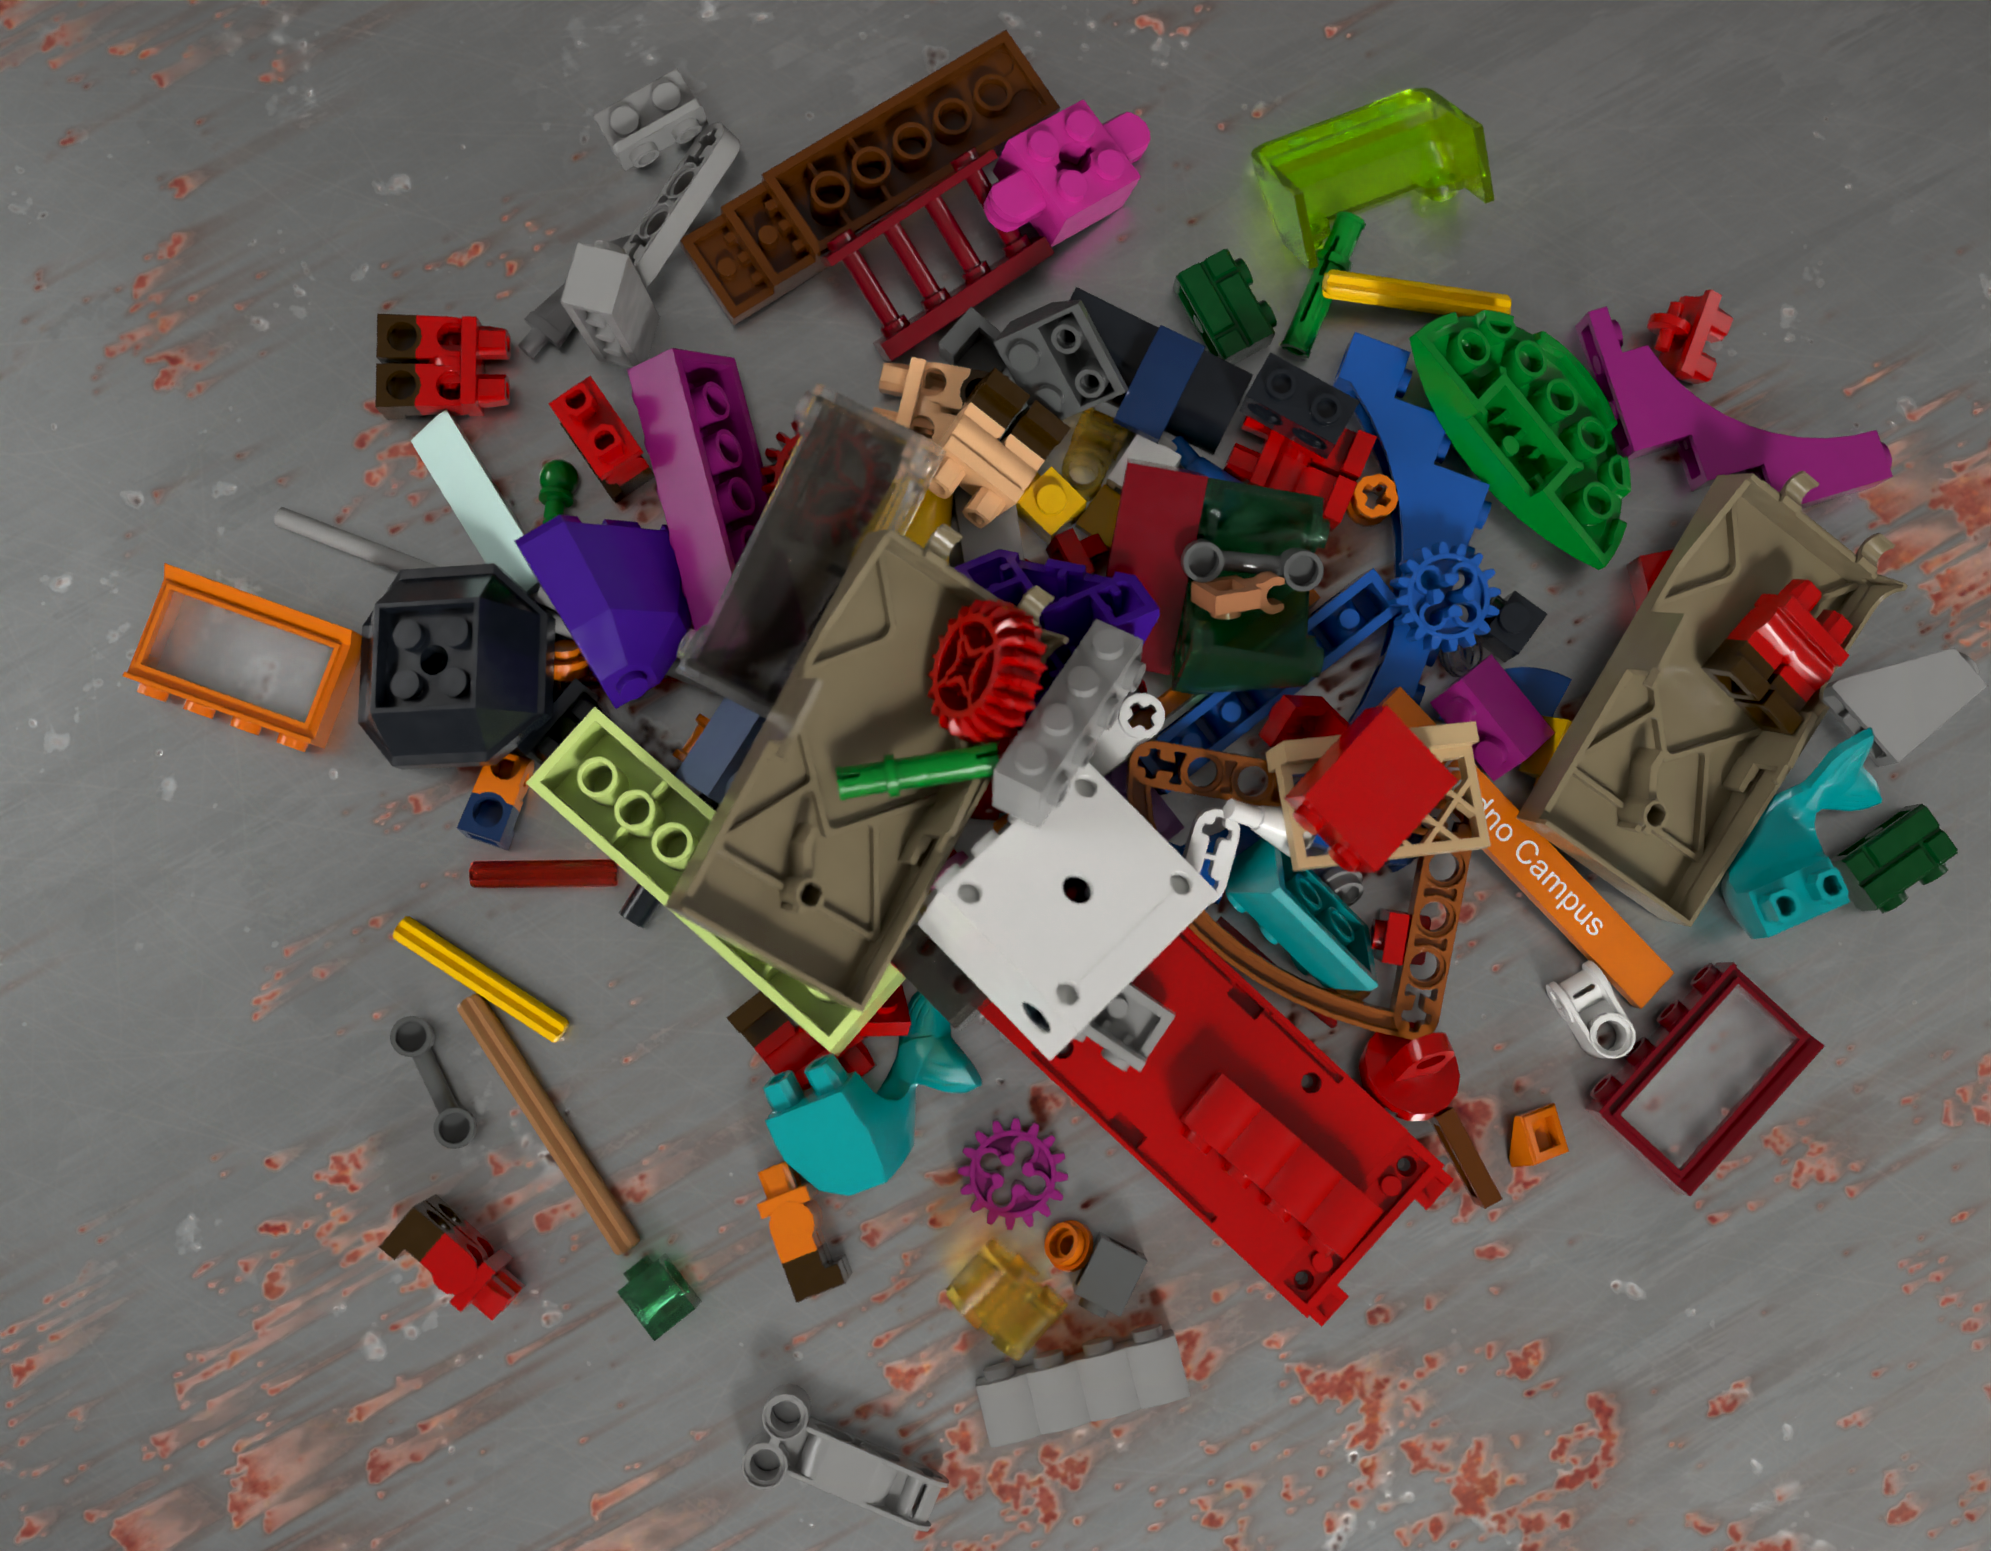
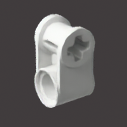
M1136 693L1122 702L1116 721L1109 730L1104 729L1097 740L1094 753L1089 761L1103 777L1127 761L1131 752L1139 744L1154 739L1161 732L1165 721V710L1162 703L1155 696L1147 693ZM1138 705L1142 710H1147L1151 707L1155 711L1151 717V724L1153 726L1151 729L1146 730L1142 725L1132 728L1129 725L1133 718L1131 709L1134 706Z
M1588 960L1583 963L1580 972L1557 984L1552 981L1546 985V992L1553 1006L1567 1022L1581 1048L1588 1055L1600 1059H1616L1625 1056L1632 1050L1636 1038L1633 1024L1614 996L1606 976L1593 961ZM1587 987V989H1586L1585 991H1583V992H1581V993H1579L1578 995H1576V996L1573 997V995H1574L1575 993H1577V992H1579V991H1581L1582 989H1584V988ZM1603 1022L1609 1023L1616 1032V1042L1609 1050L1602 1048L1596 1038L1597 1030Z

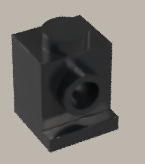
M1513 591L1504 599L1499 595L1490 598V605L1500 610L1499 615L1485 617L1484 621L1491 628L1488 634H1474L1477 643L1503 662L1510 660L1521 652L1547 616L1546 612L1517 591Z

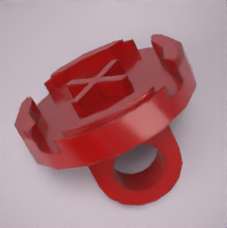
M1409 1022L1410 1028H1414V1023ZM1375 1032L1365 1044L1364 1052L1360 1056L1358 1065L1362 1085L1367 1093L1383 1108L1387 1107L1392 1112L1398 1113L1395 1117L1406 1121H1426L1446 1109L1458 1093L1460 1072L1455 1052L1446 1033L1433 1032L1411 1040Z

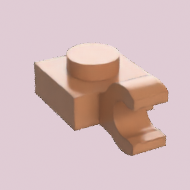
M1265 571L1255 577L1246 579L1237 575L1215 578L1204 583L1191 582V602L1210 612V616L1216 619H1235L1241 616L1242 611L1260 609L1268 614H1276L1284 610V603L1275 598L1267 599V593L1273 586L1284 585L1285 578L1273 572Z

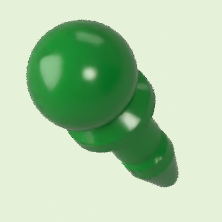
M551 460L540 471L539 482L542 489L539 492V501L545 505L543 516L545 520H543L542 524L558 515H564L565 508L573 505V493L577 489L579 476L576 468L566 460Z

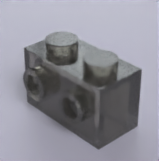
M918 920L907 931L891 962L956 1030L961 1032L992 1001L917 924Z

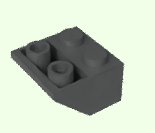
M1081 300L1051 302L1012 320L993 342L1016 385L1030 395L1026 402L1029 406L1036 400L1060 420H1064L1124 394L1128 390Z

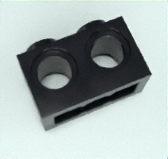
M1270 352L1246 394L1239 412L1327 459L1360 401Z

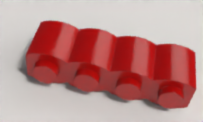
M1221 1072L1216 1074L1180 1117V1120L1188 1126L1182 1136L1205 1155L1212 1148L1228 1160L1222 1170L1245 1190L1252 1182L1268 1195L1262 1204L1285 1224H1287L1292 1216L1308 1229L1302 1238L1325 1258L1334 1251L1342 1259H1345L1384 1211Z

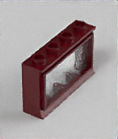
M1717 962L1715 965L1709 963L1700 969L1690 982V985L1694 987L1682 1002L1675 1000L1661 1012L1657 1018L1660 1026L1648 1039L1641 1037L1635 1042L1632 1050L1623 1057L1627 1063L1615 1076L1608 1074L1595 1085L1590 1093L1593 1100L1585 1108L1674 1192L1691 1196L1825 1047L1824 1044L1811 1036L1744 975L1734 962Z

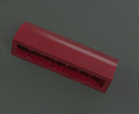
M1127 458L1106 577L1113 578L1115 571L1136 575L1160 608V616L1142 646L1141 662L1146 664L1145 671L1170 675L1189 576L1182 569L1181 555L1185 547L1197 538L1208 476L1187 469Z

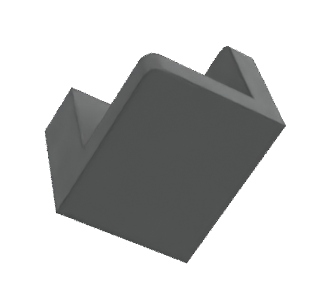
M972 307L966 311L938 343L939 356L949 365L986 372L996 368L1001 373L1006 368L993 343L1001 332Z

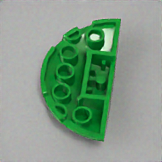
M1483 310L1475 316L1457 317L1456 312H1453L1423 326L1409 338L1420 380L1438 421L1455 449L1480 481L1490 484L1488 490L1518 519L1544 539L1597 570L1605 568L1615 555L1627 526V522L1621 520L1620 515L1622 498L1631 492V473L1628 457H1622L1617 454L1615 442L1611 431L1618 422L1615 420L1609 402L1588 370L1566 347L1545 331L1530 334L1515 326L1513 322L1514 316L1505 313Z

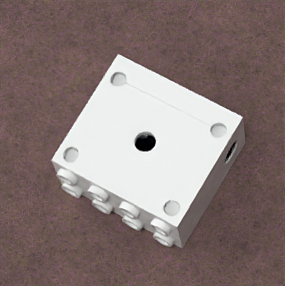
M1089 762L1084 768L1078 769L1071 780V785L1065 799L1059 807H1053L1040 829L1013 815H1009L1006 819L1008 823L998 833L991 830L970 851L972 855L961 867L957 863L952 865L934 883L935 889L923 902L927 910L917 923L1049 1061L1219 895Z

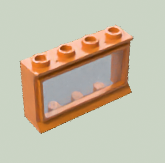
M164 563L163 583L129 669L122 676L140 682L136 692L163 702H167L169 694L186 699L183 709L211 719H213L216 710L233 716L230 726L259 736L262 727L279 732L276 742L302 752H306L308 744L325 749L361 657L362 635L351 629Z

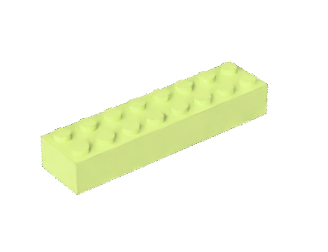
M596 707L587 714L526 782L527 785L664 906L716 813ZM671 911L821 1045L836 1056L840 1055L906 979L892 964H889L864 1011L861 1012L833 1001Z

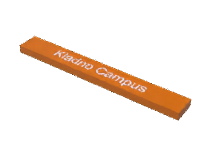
M1401 687L1394 688L1376 706L1388 705L1408 728L1437 725ZM1458 760L1442 761V764L1458 780L1451 788L1452 791H1455L1462 781ZM1476 766L1491 843L1490 847L1482 850L1588 960L1593 961L1601 969L1607 980L1634 1008L1642 1009L1673 976L1674 972L1547 839L1516 818L1520 811ZM1456 808L1449 815L1455 822H1462L1464 819V814L1456 810Z

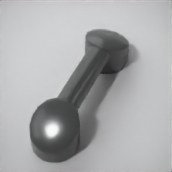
M1201 538L1190 542L1181 555V566L1184 573L1194 581L1202 583L1214 580L1221 571L1251 574L1270 571L1285 578V584L1294 590L1309 591L1320 583L1324 573L1321 559L1313 552L1303 548H1290L1280 556L1221 551L1209 540Z
M416 1016L400 1019L391 1030L390 1041L396 1052L413 1058L439 1113L433 1128L435 1138L441 1145L447 1148L456 1149L466 1146L476 1135V1118L470 1111L459 1108L431 1050L435 1042L433 1028L427 1021Z

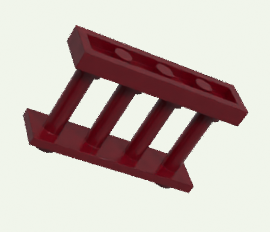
M975 147L967 150L950 162L954 171L858 234L855 235L853 230L849 228L826 243L830 252L820 258L824 266L832 267L842 260L882 324L879 330L883 337L873 344L883 360L892 361L964 314L970 307L973 308L1054 254L1045 236L1029 239L1026 233L1021 235L1018 228L1010 232H1003L995 228L1005 245L1002 248L1005 256L989 266L986 260L980 261L941 196L943 193L966 180L984 210V202L992 188V184L982 168L998 158L994 149L983 151L980 154ZM922 207L926 208L964 271L961 277L965 283L949 293L945 287L940 288L900 224L902 220ZM882 233L923 297L920 304L924 310L910 319H907L905 314H898L859 251L861 247Z

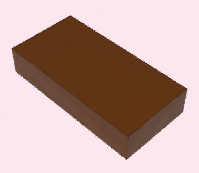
M1448 1106L1441 1113L1430 1118L1429 1121L1473 1203L1486 1209L1503 1200L1455 1109Z

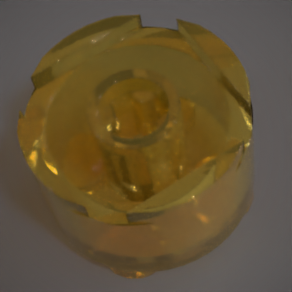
M992 1236L945 1289L947 1290L946 1295L961 1315L977 1331L982 1328L994 1338L991 1343L1016 1361H1019L1025 1353H1028L1069 1305L1051 1286L1046 1284L1043 1287L1036 1279L1040 1272L1029 1260L1018 1252L1014 1255L995 1236Z

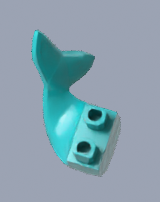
M1872 727L1855 734L1831 749L1803 782L1775 794L1722 877L1720 883L1725 903L1731 915L1751 939L1769 938L1850 903L1849 891L1840 871L1833 866L1830 858L1825 855L1815 829L1816 813L1821 809L1858 811L1882 803V796L1877 781L1863 767L1874 741Z
M932 978L925 982L911 997L907 1005L911 1019L908 1036H899L895 1061L877 1093L872 1091L856 1071L846 1074L833 1053L816 1059L806 1067L804 1073L812 1086L808 1090H802L792 1070L774 1075L763 1087L772 1109L765 1123L777 1149L785 1162L819 1191L851 1196L886 1183L896 1173L914 1146L916 1088L919 1084L955 1094L967 1093L982 1085V1079L977 1069L951 1036L948 996L945 984L941 978Z

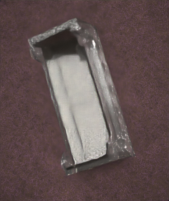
M817 383L813 393L807 391L797 405L794 420L800 422L798 434L801 436L708 624L701 626L697 632L690 629L682 639L677 651V657L681 661L676 672L766 719L867 533L892 529L899 535L905 536L946 453L943 448L932 440Z

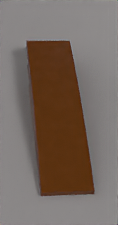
M1004 30L764 172L760 184L721 206V215L681 238L680 247L732 324L736 325L828 268L824 266L820 258L830 252L826 243L849 228L856 235L954 171L950 162L967 150L975 147L980 154L983 151L994 149L998 155L1003 151L1009 139L1059 112L1060 106L1007 30Z

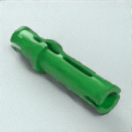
M1346 211L1337 212L1323 249H1318L1314 255L1313 263L1315 268L1299 301L1285 338L1280 344L1282 349L1289 354L1300 358H1309L1311 355V349L1333 300L1322 295V281L1325 273L1332 269L1351 271L1352 262L1350 258L1361 232L1366 226L1365 221L1353 213Z
M996 742L896 759L893 753L883 755V761L844 767L836 766L840 800L846 801V799L888 792L890 798L898 797L901 790L992 777L993 770L999 763Z

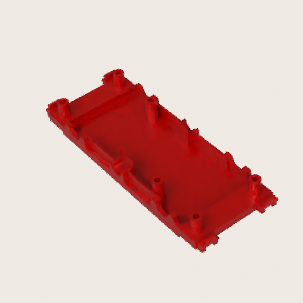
M1186 927L1130 982L1176 1013L1175 1018L1147 1057L1146 1064L1141 1072L1132 1066H1129L1127 1071L1114 1066L1100 1054L1104 1048L1087 1036L1083 1042L1073 1038L1067 1044V1049L1064 1052H1059L1049 1061L931 938L919 949L932 962L930 966L1300 1313L1306 1318L1312 1317L1321 1327L1349 1297L1338 1284L1405 1209L1415 1200L1427 1211L1454 1181L1442 1169L1445 1166L1189 927ZM1218 1072L1227 1076L1384 1210L1345 1259H1342L1334 1251L1327 1258L1321 1255L1302 1238L1308 1231L1305 1226L1293 1216L1285 1224L1262 1204L1268 1196L1253 1182L1245 1190L1222 1170L1228 1160L1212 1148L1205 1155L1182 1136L1188 1126L1180 1120V1117ZM1304 1075H1307L1309 1079L1308 1084L1302 1086L1301 1080ZM1400 1159L1405 1161L1402 1168H1398V1161ZM1298 1272H1304L1301 1280L1295 1279Z

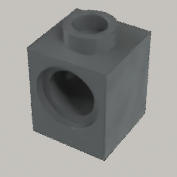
M1099 1232L1094 1241L1092 1255L1087 1264L1080 1269L1072 1286L1074 1293L1081 1297L1078 1304L1091 1313L1103 1318L1106 1317L1108 1311L1121 1316L1148 1261L1145 1255Z

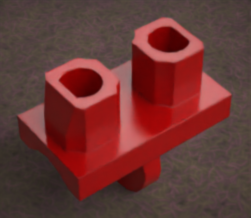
M1712 289L1705 290L1701 296H1682L1679 302H1670L1667 313H1654L1650 315L1647 328L1658 336L1654 346L1656 350L1660 351L1658 359L1677 380L1680 379L1691 384L1709 382L1713 377L1717 366L1716 360L1702 352L1706 341L1714 343L1724 339L1730 330L1733 318L1718 307L1722 295Z

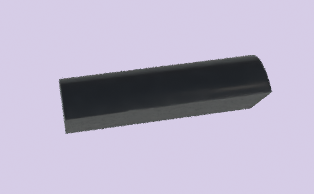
M1076 287L1069 301L1081 300L1124 382L1129 388L1159 327ZM1204 350L1165 432L1175 437L1182 436L1189 444L1214 456L1254 374ZM1126 393L1105 402L1119 408Z

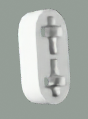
M1220 807L1203 809L1195 816L1183 853V858L1198 873L1202 869L1204 858L1211 860L1208 875L1215 880L1213 888L1219 893L1211 903L1218 900L1226 888L1240 839L1239 823L1224 818L1223 809ZM1216 817H1222V826L1229 830L1227 838L1218 837L1213 853L1206 852L1209 836L1202 832V827L1204 823L1213 824Z

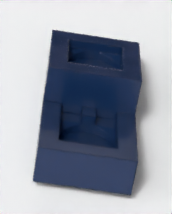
M1160 325L1113 422L1158 444L1206 346Z

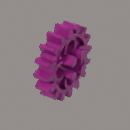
M1013 1117L1010 1129H1003L998 1119L993 1120V1134L987 1136L985 1132L978 1129L975 1132V1136L980 1143L977 1148L964 1146L962 1152L972 1160L971 1164L958 1166V1174L970 1177V1182L960 1187L961 1194H975L976 1199L972 1202L970 1210L973 1213L981 1210L983 1207L989 1210L987 1213V1224L992 1225L998 1216L1005 1217L1007 1230L1013 1229L1015 1218L1019 1217L1023 1218L1028 1228L1032 1227V1213L1038 1210L1042 1215L1049 1217L1051 1211L1046 1203L1048 1199L1062 1201L1064 1197L1063 1193L1055 1187V1183L1068 1180V1173L1057 1170L1055 1165L1066 1159L1063 1151L1051 1153L1049 1148L1053 1145L1056 1138L1053 1134H1049L1042 1139L1037 1137L1039 1123L1035 1121L1025 1131L1021 1129L1019 1117ZM1020 1141H1028L1033 1145L1034 1150L1029 1158L1023 1160L1021 1165L1022 1173L1027 1177L1041 1176L1045 1180V1187L1039 1193H1032L1027 1189L1023 1181L1015 1179L1011 1184V1200L1005 1205H999L992 1199V1193L995 1189L1002 1187L1004 1173L999 1169L985 1170L980 1164L981 1157L986 1153H995L999 1157L1001 1164L1011 1166L1015 1160L1014 1148L1016 1144Z

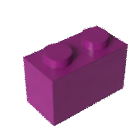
M1492 654L1458 678L1430 702L1447 724L1476 721L1479 742L1472 745L1473 755L1493 782L1529 758L1555 733Z

